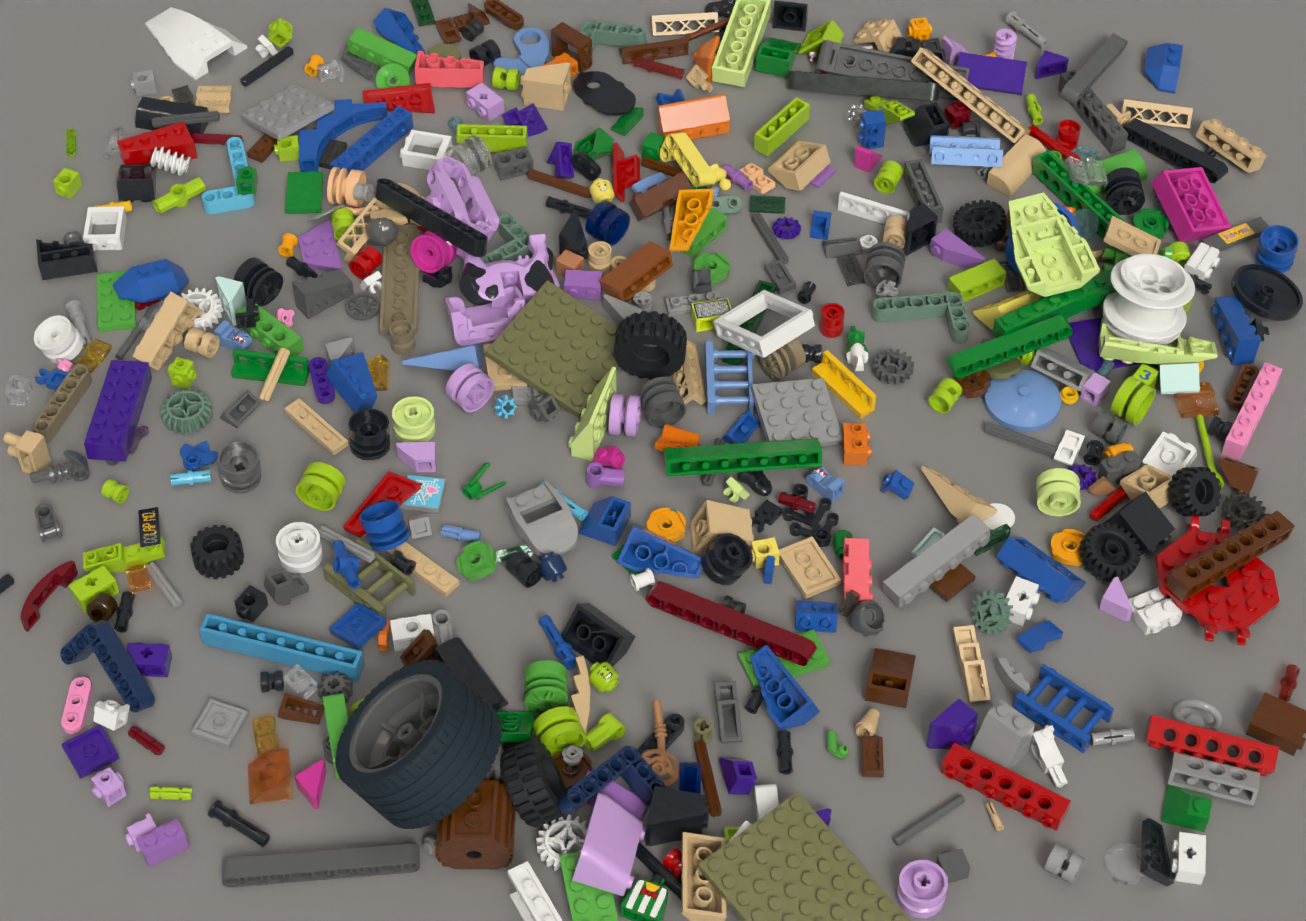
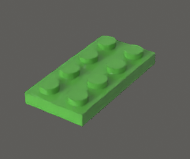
M127 270L96 274L99 332L136 327L135 301L120 300L113 288V284Z
M814 629L798 634L812 640L817 646L816 652L806 666H800L777 657L793 678L830 666L831 663ZM757 648L738 654V660L752 688L760 686L750 659L752 655L760 650Z
M580 852L560 855L559 861L572 921H618L613 893L572 881Z

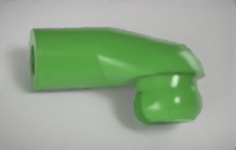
M827 732V750L836 758H845L849 753L848 747L837 743V732Z

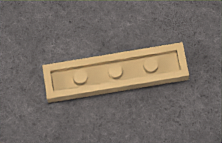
M300 398L284 408L285 413L333 456L349 446L346 438Z
M407 542L387 550L389 557H392L395 552L400 551L407 559L414 560L416 567L412 573L444 597H447L460 585L457 578Z

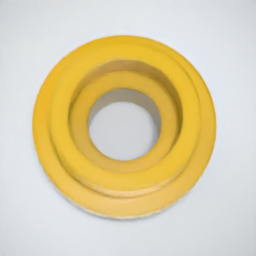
M1068 386L1060 392L1063 403L1074 404L1078 401L1079 395L1076 389Z

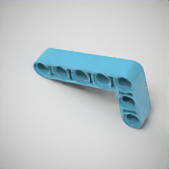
M231 137L227 140L235 186L204 192L201 198L204 211L207 214L246 209L255 204L254 194H238L236 179L238 169L248 166L243 142L239 137Z

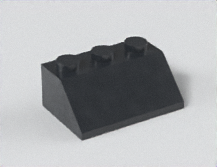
M590 603L577 604L561 634L564 641L571 644L572 649L582 656L584 655L593 664L596 662L599 664L608 662L612 667L627 653L636 637Z

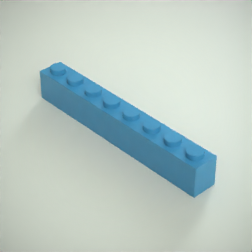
M207 614L199 629L202 643L205 645L326 675L329 672L335 675L338 671L340 675L346 674L348 679L354 682H358L365 667L362 651L216 615Z

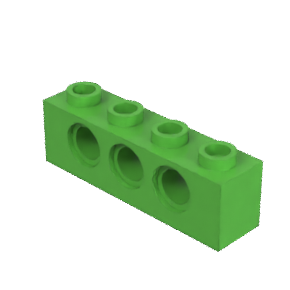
M246 305L236 311L235 314L246 312ZM260 306V316L256 317V327L240 328L248 332L253 339L260 341L265 348H269L275 354H278L281 347L288 349L290 356H297L304 350L302 337Z

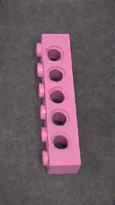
M1264 363L1226 438L1222 454L1240 461L1278 385L1282 368Z

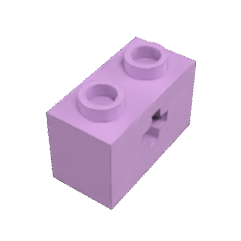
M483 83L466 92L468 107L475 110L488 122L505 112L504 99Z

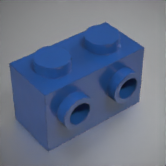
M883 110L862 112V119L859 120L860 132H858V142L867 149L884 147L886 119Z

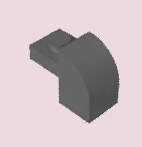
M280 569L265 575L264 588L278 605H289L291 598L309 592V585L299 573L289 577L284 569Z

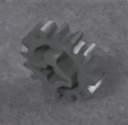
M892 348L889 349V352L882 350V355L877 354L876 358H874L873 372H876V377L881 376V382L887 380V384H890L892 381L895 385L898 384V381L905 383V379L909 380L910 376L913 375L914 361H911L912 357H906V352L899 353V349L896 352H893Z

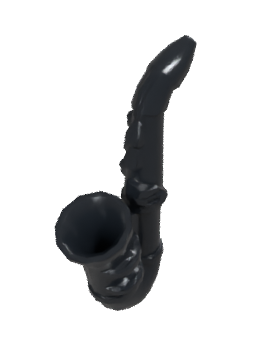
M763 470L742 472L739 477L740 482L748 484L760 496H768L772 492L771 482L767 479Z

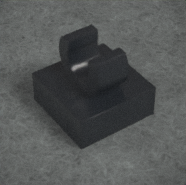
M980 121L962 122V137H980Z
M1255 318L1250 323V325H1254L1256 328L1254 333L1255 335H1260L1261 341H1264L1263 334H1270L1269 328L1262 325V320Z

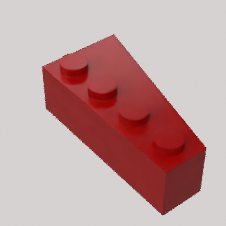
M184 121L117 141L120 157L124 165L149 164L156 146L158 151L161 147H164V153L169 149L171 150V155L177 152L178 158L182 154H184V157L190 156L191 159L197 158L195 143Z

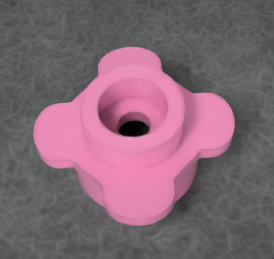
M279 308L276 313V319L287 327H291L293 325L292 317L295 313L292 309L284 310Z
M56 359L59 362L56 367L61 371L69 373L74 364L66 359H63V361Z

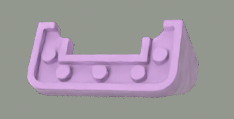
M517 285L504 288V307L491 308V304L465 308L464 302L460 297L444 298L456 342L461 346L496 340L525 306L524 298Z
M599 792L597 794L572 881L624 896L626 888L631 889L634 876L630 874L639 840L643 841L646 828L643 827V822L605 794Z

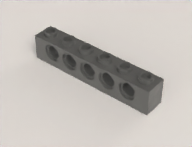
M1076 70L1060 74L1058 85L1060 93L1068 81L1077 73ZM1091 88L1075 105L1070 104L1110 154L1125 149L1128 133Z

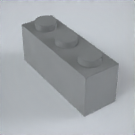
M1047 347L1037 350L1030 366L1078 391H1082V386L1095 372Z

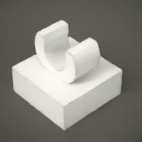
M264 35L258 38L261 44L256 46L255 49L262 58H265L268 53L272 56L278 53Z
M377 271L364 279L359 286L363 291L368 289L369 293L374 295L376 291L373 286L378 287L381 291L382 283L379 280L382 276Z

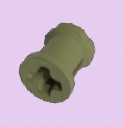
M699 718L694 722L695 731L693 739L695 742L701 741V735H703L702 740L708 744L712 739V723L707 718Z

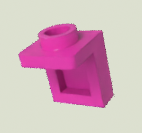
M617 446L601 447L597 449L591 463L597 462L603 466H611L613 469L621 470L626 458Z

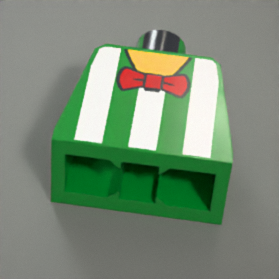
M653 874L650 882L639 879L621 903L620 917L631 921H663L668 902V889L662 887L665 879L658 874Z

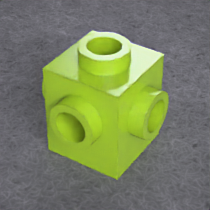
M281 17L276 21H272L268 27L267 39L279 48H282L293 36V26Z
M176 357L174 362L168 367V374L173 386L188 390L197 377L194 362L189 359Z

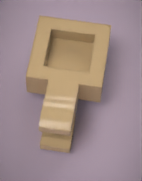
M695 65L686 76L687 80L697 89L701 87L709 93L714 89L706 81L708 78L707 73L698 65Z

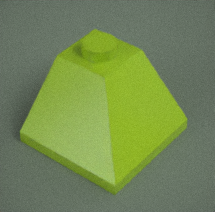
M831 19L808 32L798 52L799 54L820 51L824 40L842 43L841 40L844 33Z

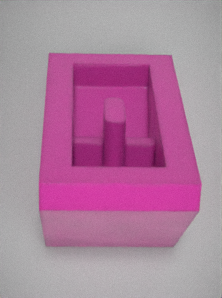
M857 145L854 167L870 173L883 155Z
M319 760L295 776L297 788L315 809L319 808L327 773L325 760Z

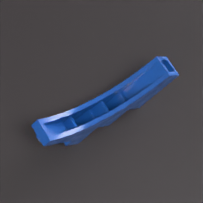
M352 99L334 100V114H327L318 118L317 129L299 130V164L301 172L318 171L324 151L339 135L361 124L384 119L387 116L386 102L352 104Z

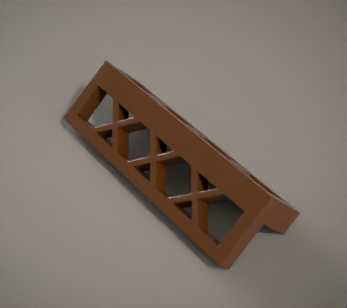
M687 38L622 47L619 48V53L623 65L688 55L689 42Z

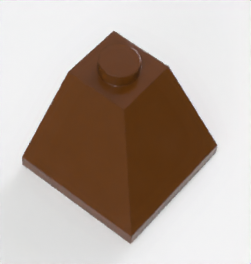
M1221 456L1219 463L1230 486L1234 487V491L1243 495L1246 492L1250 493L1260 468Z

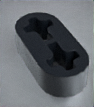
M577 151L571 157L572 165L588 180H596L601 175L600 166L585 152Z

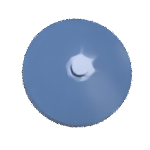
M1021 369L1017 376L1013 374L1010 375L1011 378L1005 380H991V386L987 388L984 396V404L991 418L1001 426L1014 431L1032 432L1046 428L1057 418L1061 407V396L1055 384L1044 375Z

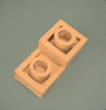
M750 163L739 169L744 173L745 177L753 181L752 188L760 194L775 188V181L765 176L763 169Z

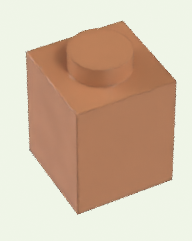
M565 249L555 260L556 273L565 277L566 270L584 271V257Z

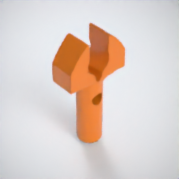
M386 620L387 625L382 628V631H379V651H388L389 648L388 637L391 627L389 620Z

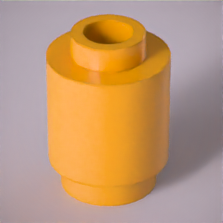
M1123 442L1106 447L1103 457L1106 459L1134 450L1130 443Z

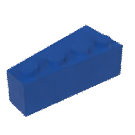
M1236 296L1215 298L1214 304L1211 306V315L1215 318L1216 329L1221 334V343L1225 345L1226 357L1230 359L1232 365L1254 363L1261 337L1260 335H1255L1256 328L1254 325H1250L1249 316L1244 315V308Z

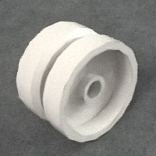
M57 315L44 320L34 333L35 345L52 363L58 364L59 362L56 359L61 361L63 359L73 360L83 347L84 339L82 334L65 316Z
M294 522L283 527L277 534L276 547L279 561L284 569L295 574L310 572L319 566L323 559V550L320 534L313 525L305 522Z

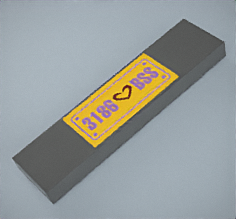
M1261 217L1203 238L1201 242L1209 245V247L1223 251L1259 237L1269 225Z

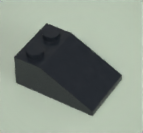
M151 164L120 165L117 177L119 201L130 200L134 202V200H141L142 202H150L152 199H155L156 165L155 167H152Z

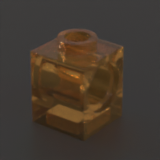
M146 564L126 569L131 593L151 588Z

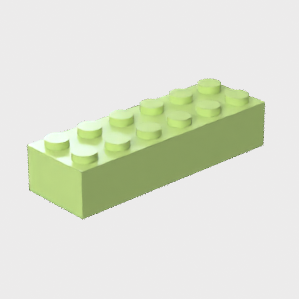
M736 0L712 66V81L740 87L746 86L771 15V0Z

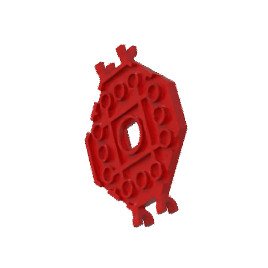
M1191 516V523L1186 525L1188 533L1159 553L1155 558L1159 592L1164 596L1169 595L1176 601V606L1187 615L1191 613L1199 620L1198 624L1204 628L1205 641L1213 642L1214 634H1217L1218 630L1236 632L1237 645L1245 646L1246 638L1250 637L1249 627L1261 620L1270 610L1276 608L1280 602L1274 570L1257 557L1225 576L1227 587L1210 585L1182 602L1165 586L1169 578V572L1174 568L1182 567L1187 560H1194L1201 552L1206 553L1213 545L1221 544L1230 536V521L1222 520L1221 528H1217V533L1202 532L1198 530L1200 524L1199 517Z

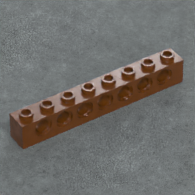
M1278 510L1272 514L1268 513L1260 521L1251 523L1245 530L1240 529L1235 536H1229L1221 544L1213 545L1206 553L1201 552L1194 560H1187L1182 567L1172 569L1168 574L1169 578L1165 586L1183 602L1287 540L1295 525Z

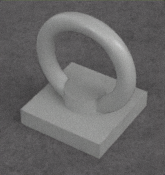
M1182 699L1176 702L1171 710L1172 720L1214 731L1219 729L1223 722L1221 712L1214 705L1200 699ZM1187 707H1197V708H1201V709H1203V710L1209 712L1210 714L1204 713V712H1201V711H1197V710H1194V709H1191V708H1187ZM1169 731L1167 741H1172L1173 734ZM1186 736V745L1193 747L1194 739ZM1210 741L1206 742V748L1208 751H1210L1212 742Z

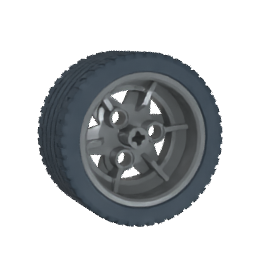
M422 660V662L411 663L407 667L404 666L399 671L393 672L392 675L381 681L359 703L358 708L354 710L343 729V733H341L340 741H338L335 756L336 770L340 779L392 825L403 829L426 827L438 822V820H442L446 815H450L453 810L458 809L462 803L468 800L470 795L472 796L475 789L486 778L487 772L490 771L492 764L495 762V756L498 754V747L501 744V720L497 711L447 664L437 660Z

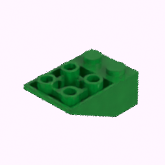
M768 37L760 45L756 55V71L789 77V71L792 69L801 43Z

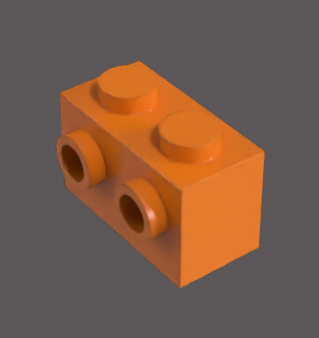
M843 423V465H867V458L871 457V446L867 444V442H870V431H867L866 423Z

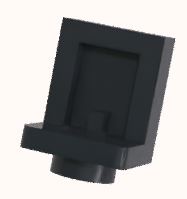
M448 265L435 273H426L423 275V282L430 284L432 287L442 288L451 283L453 278L452 266Z
M254 298L246 299V312L235 314L237 328L256 327V317L260 316L259 306L255 305Z

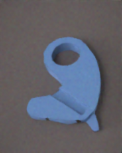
M532 27L519 30L514 36V47L520 56L513 60L511 58H497L493 62L494 69L496 66L505 67L506 70L510 68L519 69L521 79L527 68L539 67L545 64L550 51L549 41L545 32ZM526 38H536L539 40L538 43L533 45H527L521 41Z

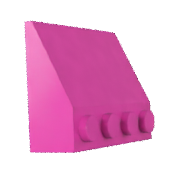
M1202 167L1163 171L1151 182L1179 241L1184 243L1193 242L1231 228L1230 222Z

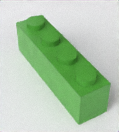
M359 27L355 29L348 39V52L380 67L390 63L399 64L407 70L409 76L415 68L417 54Z

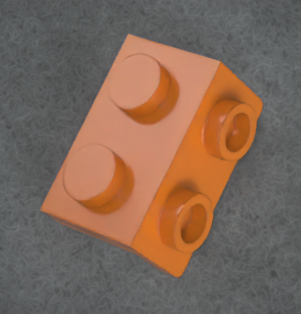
M665 424L661 437L655 442L654 449L664 454V448L699 446L701 435Z

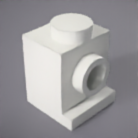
M109 699L105 702L98 701L94 707L93 721L115 731L127 723L130 705L122 706L116 701Z

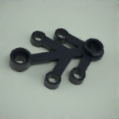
M796 484L793 487L792 495H800L803 499L808 500V487L804 484ZM822 498L815 514L814 512L808 513L804 511L805 515L795 512L792 508L784 509L783 519L785 521L796 520L811 526L813 529L810 530L802 527L799 523H793L790 525V534L792 536L803 535L808 538L813 537L819 547L828 546L832 540L830 531L833 526L838 524L839 516L836 513H829L823 528H821L819 523L825 512L831 509V500Z

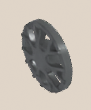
M362 292L352 295L346 301L345 308L351 318L364 321L378 314L380 302L375 295Z

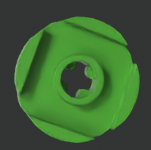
M707 252L695 259L693 270L715 267V269H710L712 286L729 276V261L724 255L720 253L710 255V252Z
M482 541L468 544L462 549L461 557L458 555L457 568L469 581L481 579L493 573L496 569V553L489 544H484Z

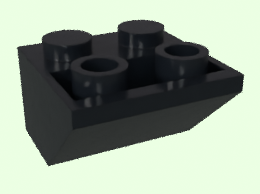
M937 102L919 106L914 111V116L903 121V125L915 147L930 144V135L948 136L949 123Z

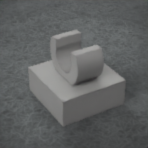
M428 514L408 518L412 539L432 535Z

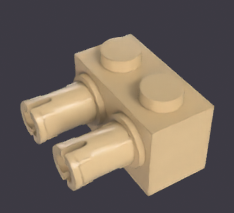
M28 430L23 436L11 432L5 433L3 441L5 444L10 445L7 453L9 456L18 458L22 472L30 474L31 472L45 470L51 462V458L43 435Z

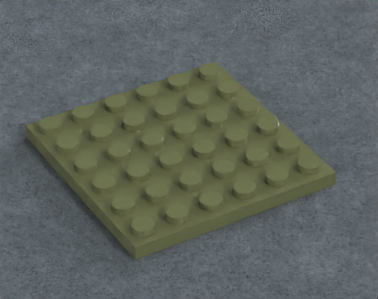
M548 280L485 352L486 357L543 395L552 394L558 405L576 417H579L583 408L587 407L589 394L593 393L596 385L612 367H616L617 371L620 367L613 353L617 326Z

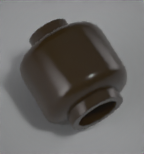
M107 593L95 595L87 605V614L94 622L101 620L109 621L117 610L116 600Z

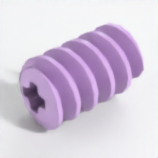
M1004 28L996 32L994 44L996 57L1014 59L1017 35L1014 31Z

